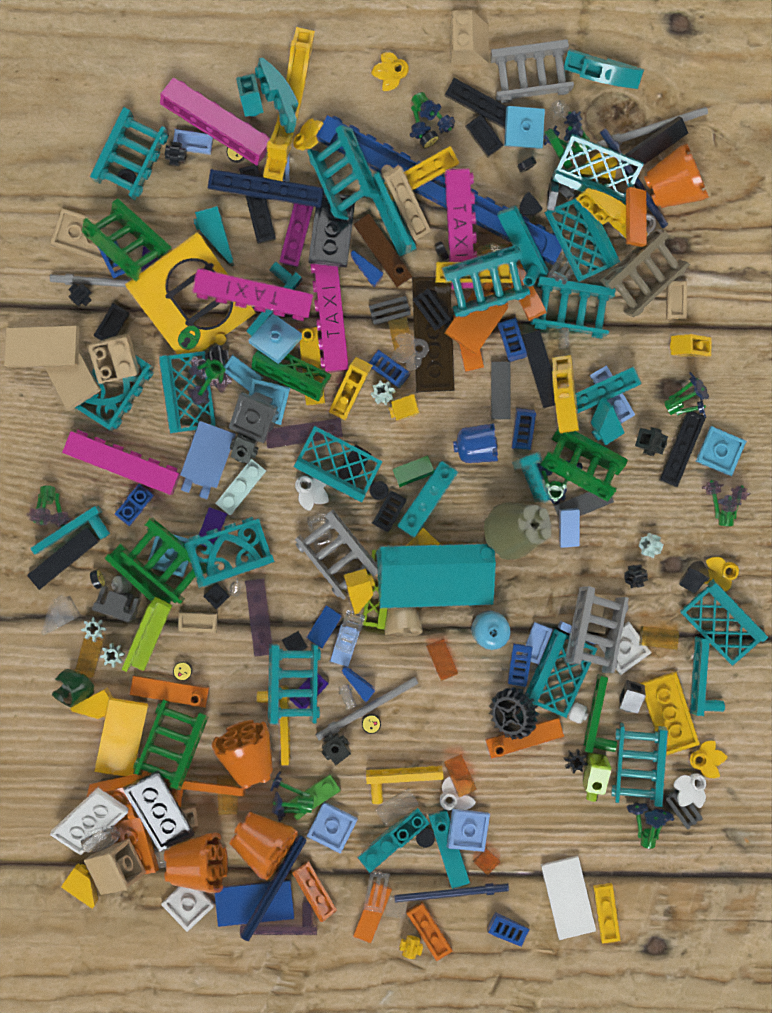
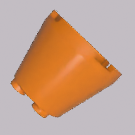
M687 143L674 150L644 176L647 186L650 189L653 188L654 194H651L657 207L665 208L709 198L707 191H702L705 185L691 153L687 154L690 152Z
M253 720L239 722L226 728L227 732L220 738H214L212 748L215 755L234 780L241 785L242 789H247L259 782L265 783L271 779L270 774L273 771L270 733L264 721L261 723H254Z
M250 811L244 820L245 822H240L235 828L234 832L236 835L233 836L229 845L236 850L258 877L268 880L281 865V861L293 845L298 831L289 825Z
M207 833L171 846L169 850H165V881L170 882L174 886L207 893L221 892L223 890V877H227L228 872L226 847L222 848L220 842L222 836L219 833Z

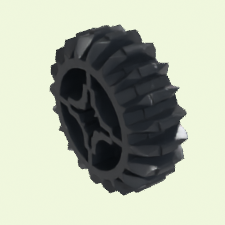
M516 687L505 688L491 699L493 703L489 705L492 709L489 714L493 718L490 721L495 722L494 728H499V734L504 733L505 738L511 737L512 740L517 738L523 739L536 729V724L539 722L536 717L540 713L535 711L538 706L533 705L534 699H529V693H523V689L517 690Z

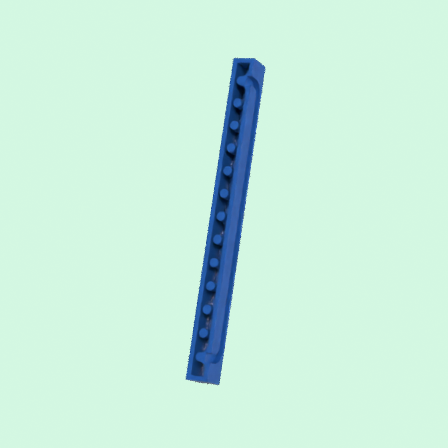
M327 115L323 122L324 125L316 135L319 142L330 146L338 140L336 128L340 125L352 128L369 168L377 173L379 172L381 175H383L381 169L384 165H390L392 168L399 165L403 172L421 163V161L415 162L411 160V157L404 152L398 153L394 151V148L387 143L381 144L377 142V139L370 134L364 135L360 133L357 127L343 124V121L336 116L330 117ZM343 146L336 150L345 155ZM444 174L413 190V192L447 209ZM471 188V192H474L475 204H471L472 212H475V224L511 243L497 216L499 211L508 209V207L496 205L493 199L489 197L483 198L478 195L479 193ZM521 215L543 260L554 265L562 251L555 233L547 232L544 226L540 224L534 225L529 222L527 217Z

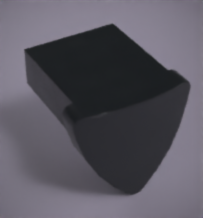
M527 192L522 198L519 212L521 215H532L534 217L543 208L534 196Z
M702 561L692 563L679 580V585L696 594L704 582L710 579L705 564Z

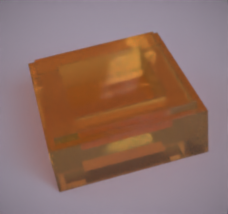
M486 847L485 851L481 852L473 862L488 876L500 863V860Z

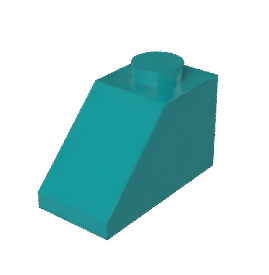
M255 73L237 77L236 80L245 117L264 113Z
M604 397L600 399L591 421L594 429L592 434L597 441L601 440L607 445L625 432L613 406Z

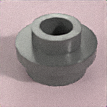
M560 183L561 186L558 190L568 200L575 196L573 194L575 189Z

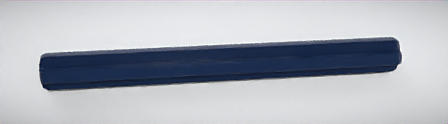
M298 835L241 933L240 937L243 940L249 941L304 847L307 839L303 836Z

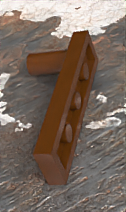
M367 214L353 224L396 288L413 277L370 214Z

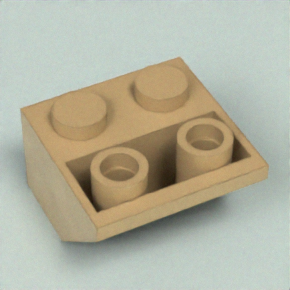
M129 333L88 345L99 384L135 376L140 371Z

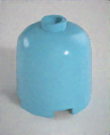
M492 610L483 611L478 614L471 627L472 637L476 643L485 649H500L510 638L509 623L503 615Z

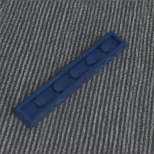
M214 169L210 170L207 187L209 190L321 208L324 195L322 187Z

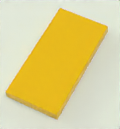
M677 672L639 683L645 685L646 696L644 700L654 731L658 732V726L666 727L668 730L666 756L700 745Z
M109 698L94 772L120 776L134 774L133 767L140 746L148 708L147 703Z

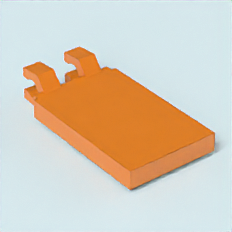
M493 283L481 285L484 297L494 294L490 291ZM475 290L471 293L466 302L477 299ZM508 303L500 306H491L485 311H474L465 317H455L445 331V334L476 355L509 308Z
M132 804L125 805L129 808L127 815L110 828L113 844L129 838L146 871L145 874L156 873L159 867L151 837Z

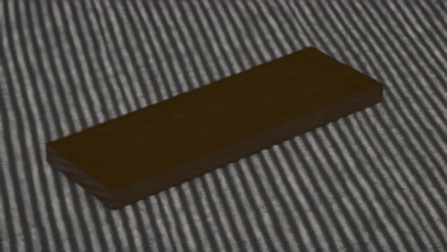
M412 277L413 299L426 289H429L451 319L434 331L413 302L416 393L455 391L453 339L445 334V331L452 323L451 283L435 282V277ZM426 295L425 298L428 300V302L431 304L433 309L436 311L438 316L443 321L444 317L438 311V309L433 304L428 295ZM420 299L419 302L422 305V307L428 313L433 322L436 325H438V321L432 315V313L424 304L422 299Z

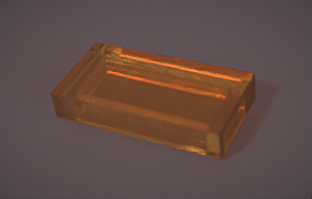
M444 638L426 645L441 681L458 674Z
M462 754L443 762L458 797L477 790Z

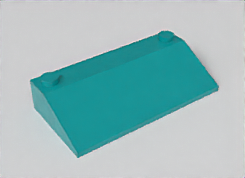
M488 544L381 546L376 551L380 608L494 604L496 559L495 551Z

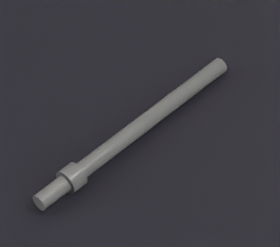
M703 107L679 116L685 122L707 115L708 110L707 107ZM678 116L623 134L617 133L611 136L613 140H617L618 144L621 145L624 141L660 130ZM605 140L597 142L598 145L607 146Z
M68 273L65 275L50 274V282L65 283V285L82 283L87 285L126 287L125 284L130 281L127 279L75 276Z
M414 677L341 720L333 721L328 724L327 728L315 734L317 739L320 741L331 733L333 735L336 734L342 727L419 684Z

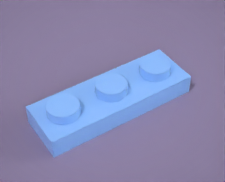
M607 365L589 375L594 385L613 376ZM623 393L607 400L613 406L620 423L635 416Z

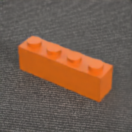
M143 771L141 776L133 774L89 784L87 797L97 788H100L123 805L131 804L123 791V787L151 773Z

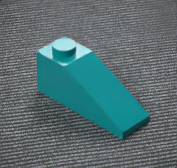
M218 206L195 212L196 218L193 220L196 230H200L231 266H234L233 256Z

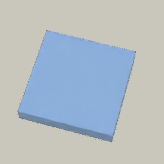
M323 802L306 837L341 854L358 818L327 802Z
M452 809L447 847L450 849L484 852L490 813Z

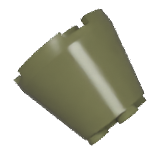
M515 502L498 504L493 507L494 509L490 512L484 523V535L488 546L492 547L500 555L499 557L505 560L523 558L551 537L549 513L547 509L536 505Z

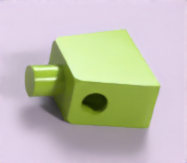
M587 752L586 762L588 765L585 766L583 785L587 792L586 799L596 802L598 794L605 795L611 766L607 755Z

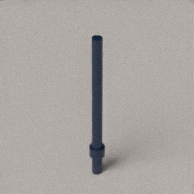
M606 128L599 132L605 140L608 149L623 154L619 149L620 145L617 140H613ZM630 164L623 167L627 175L634 173ZM637 177L634 183L635 188L646 191V205L661 228H665L668 226V222Z
M488 883L485 886L398 894L394 895L395 903L477 894H486L487 896L494 895L497 892L509 891V885H493V883Z

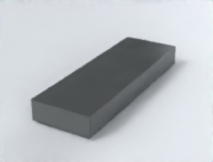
M491 362V420L511 419L510 362Z
M587 492L553 507L559 519V509L578 508L580 516L614 503V500L611 497L607 502Z

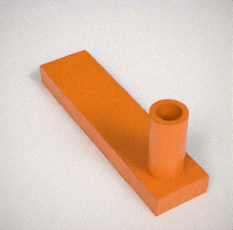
M134 675L132 678L130 695L199 707H206L209 693L208 687Z
M557 717L536 724V729L523 739L517 738L512 740L511 737L505 738V734H501L485 740L492 759L564 737L560 720Z
M167 779V786H168L169 788H172V787H170V786H171V783L169 782L170 780ZM184 780L181 791L175 788L171 790L180 808L183 789L244 796L246 794V789H242L241 786Z

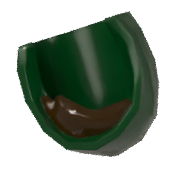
M65 669L55 678V680L61 681L63 684L59 689L53 691L52 696L67 707H73L94 694L93 683L82 673Z

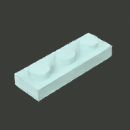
M251 459L249 464L247 463L215 504L231 516L266 473V470Z

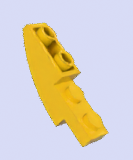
M588 188L575 198L602 225L609 222L626 238L625 204L603 192Z
M572 356L552 358V377L559 432L579 431Z

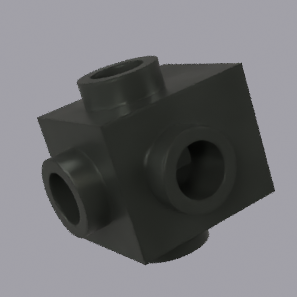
M651 427L650 430L640 428L635 447L644 450L643 453L646 455L654 456L655 453L663 455L664 449L667 446L668 436L661 434L662 430Z
M239 433L236 439L233 438L230 449L232 453L230 457L235 458L238 462L249 464L251 458H256L259 447H256L258 441Z
M331 733L323 739V750L321 752L327 760L331 759L335 766L351 755V750L348 747L350 743L344 735L340 736L336 733L333 736Z

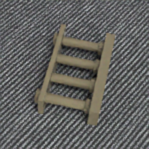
M656 228L646 237V246L634 248L600 280L605 287L610 289L616 288L627 302L629 307L624 310L626 315L631 317L640 315L657 295L677 277L683 275L686 271L685 269L690 266L686 261H677L664 243L669 235L665 230ZM657 248L671 266L664 274H662L650 257L651 253ZM641 262L647 265L657 279L650 287H648L636 271L637 266ZM627 275L633 278L643 292L636 300H634L622 284V280Z

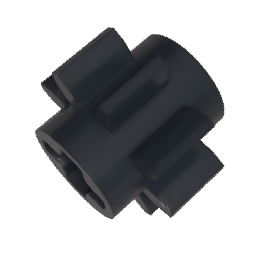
M172 141L171 146H166L165 160H170L169 164L173 166H180V162L185 163L187 149L182 147V143Z
M74 283L68 289L71 292L68 297L78 307L81 304L87 306L92 301L89 297L92 292L82 283L79 286Z
M222 345L209 347V353H204L205 361L208 359L210 361L217 360L224 366L226 365L225 360H229L228 350H223Z
M641 564L628 566L629 571L624 572L625 583L629 584L631 588L644 587L643 582L648 581L647 570L642 568Z
M576 749V752L573 753L568 750V757H563L568 762L565 768L569 769L571 767L573 774L576 770L583 772V766L588 765L583 760L587 757L586 754L579 755V749ZM577 757L579 759V762H576L574 765L572 763V760H576Z

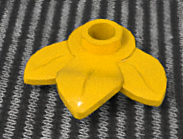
M385 52L381 54L382 62L374 66L371 74L375 78L383 80L382 90L387 92L399 86L400 80L407 76L409 66L403 59H398L394 53ZM397 66H402L401 71L396 72Z
M313 118L307 120L301 127L300 133L294 137V148L304 151L314 147L319 142L316 134L324 123L318 120L314 121Z
M721 557L708 558L706 564L709 567L710 579L704 583L708 584L714 579L725 592L731 588L732 580L739 574L738 566L733 562H726ZM727 568H731V572L729 574H726Z
M712 740L703 742L699 750L694 751L690 755L689 762L693 768L700 770L703 776L719 778L720 773L716 766L722 764L728 757L722 751L715 749L716 742ZM701 756V762L697 763L696 758Z

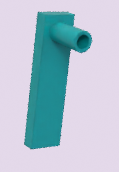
M517 206L499 211L497 216L512 245H517L521 251L522 259L520 261L526 271L523 283L531 287L537 278L546 276L549 270Z
M277 262L269 269L271 273L286 284L283 288L295 290L303 281L298 273L290 274ZM266 309L265 313L262 312L246 332L253 336L273 314V311Z
M631 367L576 393L578 413L599 404L600 399L603 397L608 400L641 385L642 382L635 367Z
M99 506L92 507L31 547V551L34 555L43 552L87 522L90 523L100 540L110 535V532L99 517L102 510Z
M695 637L690 713L696 716H704L705 711L724 712L725 702L723 700H705L710 639Z
M447 810L429 814L428 816L451 888L454 889L470 884L460 850L447 847L450 827Z

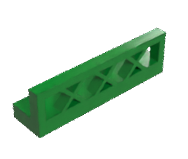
M257 350L252 359V370L318 402L320 401L324 387L331 379V374L290 354H287L284 358L290 364H277ZM302 367L306 369L307 372L300 373L296 370V368ZM313 376H320L324 380L320 383L314 380Z
M122 543L104 558L151 602L155 597L169 604L172 602L168 599L166 592L133 565L129 566L122 560L121 552L124 550L130 552Z

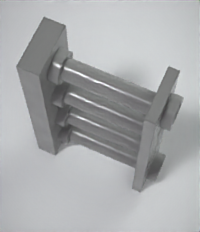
M568 39L492 49L490 62L498 65L501 91L497 92L495 97L496 101L501 100L502 103H506L515 98L558 93V95L568 94L574 86V82H566L563 55L569 48ZM553 55L555 57L558 84L547 85L544 66L545 56ZM526 58H534L536 60L539 86L528 88L525 68ZM515 60L518 67L520 89L509 90L506 63L507 61Z
M332 509L325 515L327 519L322 526L305 539L299 535L295 541L297 542V548L302 553L305 552L331 584L333 593L344 600L348 595L345 591L347 589L346 582L344 581L340 584L333 575L354 558H359L363 563L361 565L362 568L359 570L366 568L368 574L371 573L372 576H375L378 573L377 563ZM330 528H335L339 533L337 535L338 538L316 554L309 545ZM342 543H347L351 548L349 550L350 553L328 569L321 560Z
M579 587L565 663L581 664V661L584 660L603 665L602 673H614L618 665L617 657L625 615L628 611L629 598L619 597L615 601L595 596V588ZM592 604L614 609L612 620L591 615ZM591 622L609 627L608 639L588 634V623ZM585 641L606 646L605 657L585 653L583 651Z

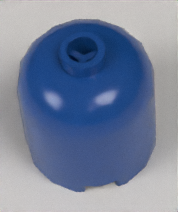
M495 424L466 427L458 432L457 441H453L454 452H458L463 462L482 463L498 461L497 439L494 431Z

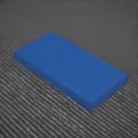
M291 879L283 881L260 923L294 919ZM271 881L223 886L221 892L215 893L218 927L247 924Z

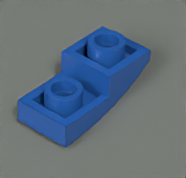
M138 484L114 515L130 527L154 495Z

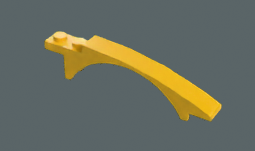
M296 27L294 38L291 42L286 81L299 103L295 113L297 121L315 31ZM278 115L273 134L267 143L268 157L263 175L264 178L283 181L296 126L293 133H286L284 126L280 124V115Z

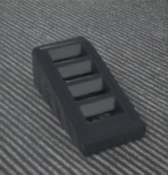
M390 490L372 524L389 533L407 499ZM392 497L398 500L399 502H401V504H395L394 502L390 501V498ZM389 504L395 507L397 511L390 510L386 505ZM386 511L390 513L391 515H393V518L391 519L385 516L384 514H382V512ZM381 517L390 523L387 526L378 519Z

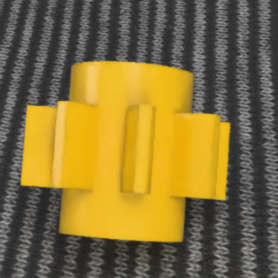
M407 935L406 940L401 939L399 950L403 951L402 956L408 959H416L417 955L421 956L423 944L420 943L421 939L413 935Z

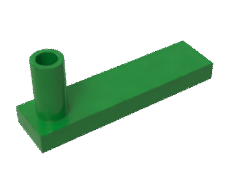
M601 674L597 675L582 747L585 752L593 753L594 748L615 752L617 748V741L596 737L608 677Z

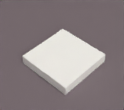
M626 622L623 625L616 670L620 675L652 653L630 622ZM599 645L605 654L606 646Z
M178 887L161 905L188 932L215 906V903L205 892Z

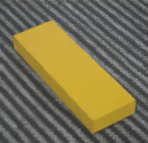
M613 884L593 885L601 943L621 941Z

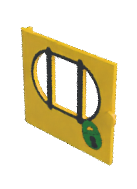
M198 232L142 271L138 281L131 279L125 284L176 354L201 352L215 342L218 345H223L226 342V334L256 314L251 306L247 305L246 308L235 306V302L230 301L229 311L223 320L212 326H198L194 322L220 303L215 302V299L191 317H187L175 301L173 296L194 282L196 277L195 272L172 290H168L171 273L182 263L189 261L202 262L205 264L201 268L202 270L228 275Z

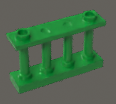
M119 199L112 202L110 215L93 224L88 218L83 219L82 233L99 247L134 281L139 280L142 266L155 258L160 259L172 251V247ZM118 221L123 227L108 237L101 231L102 228L112 222ZM128 233L137 238L122 249L114 243ZM142 245L151 251L135 262L128 256L129 253Z
M558 427L551 440L557 442L553 453L548 451L540 466L608 502L617 490V488L611 486L614 474H620L626 466L628 459L576 431L560 433ZM563 447L574 452L570 463L560 458ZM580 456L591 461L587 472L576 467ZM597 465L608 470L604 481L593 476Z
M152 517L145 523V526L148 527V532L131 552L124 550L120 555L127 565H133L166 592L170 601L181 604L185 600L181 596L182 592L196 576L192 567V570L175 590L166 583L183 561L186 562L187 560L190 563L191 561L184 543ZM153 536L160 537L163 540L162 545L144 565L136 557ZM173 548L178 552L176 559L161 577L157 576L151 569L168 549ZM199 562L202 572L205 575L207 562Z
M163 700L162 704L159 703L156 708V719L141 757L136 759L133 769H135L134 774L140 776L143 771L152 774L159 770L163 778L170 780V787L181 791L209 717L201 713L198 716L191 717L169 709L170 703ZM165 715L190 724L193 727L191 734L186 736L161 727ZM160 734L184 743L186 746L184 752L178 754L154 745L157 735ZM150 752L177 761L179 765L176 772L173 771L172 773L147 764Z

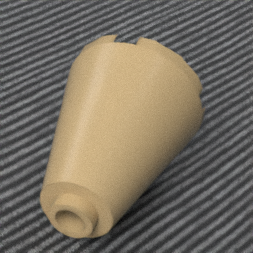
M416 607L388 608L384 630L385 637H408L423 633Z

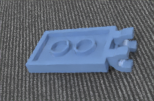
M199 421L180 476L185 477L181 487L182 491L189 493L191 485L194 483L202 486L199 496L208 499L211 486L214 488L218 486L231 450V442L236 434Z

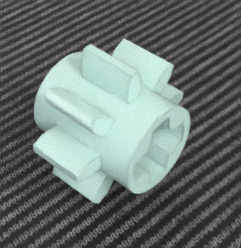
M380 380L376 386L373 385L374 392L371 393V396L375 398L377 404L383 402L387 405V402L394 400L392 394L396 391L391 387L389 381L385 384Z
M651 533L642 537L639 543V547L642 549L641 554L652 558L660 554L664 546L660 542L661 537Z
M92 617V622L84 621L86 627L81 629V631L87 633L85 639L92 637L93 642H96V638H104L102 632L107 629L101 627L103 624L102 620L97 623L95 618ZM94 625L98 628V630L95 631V634L90 632V629H93Z
M110 643V649L107 647L102 648L105 653L100 658H104V665L111 663L113 668L116 666V661L120 664L123 662L121 656L125 655V652H121V645L114 647V644ZM114 651L116 653L114 655L116 658L111 659L110 653Z

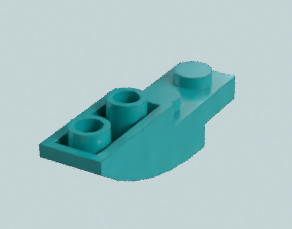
M572 49L568 50L564 64V70L580 74L581 78L633 89L639 88L644 72L642 68L609 58L605 60Z
M259 58L258 64L255 67V75L260 80L261 92L263 95L265 94L267 102L274 101V107L280 115V124L284 126L286 133H293L297 123L295 113L299 104L296 96L280 72L267 60Z
M417 808L376 838L357 858L366 870L371 873L398 848L406 845L430 823Z

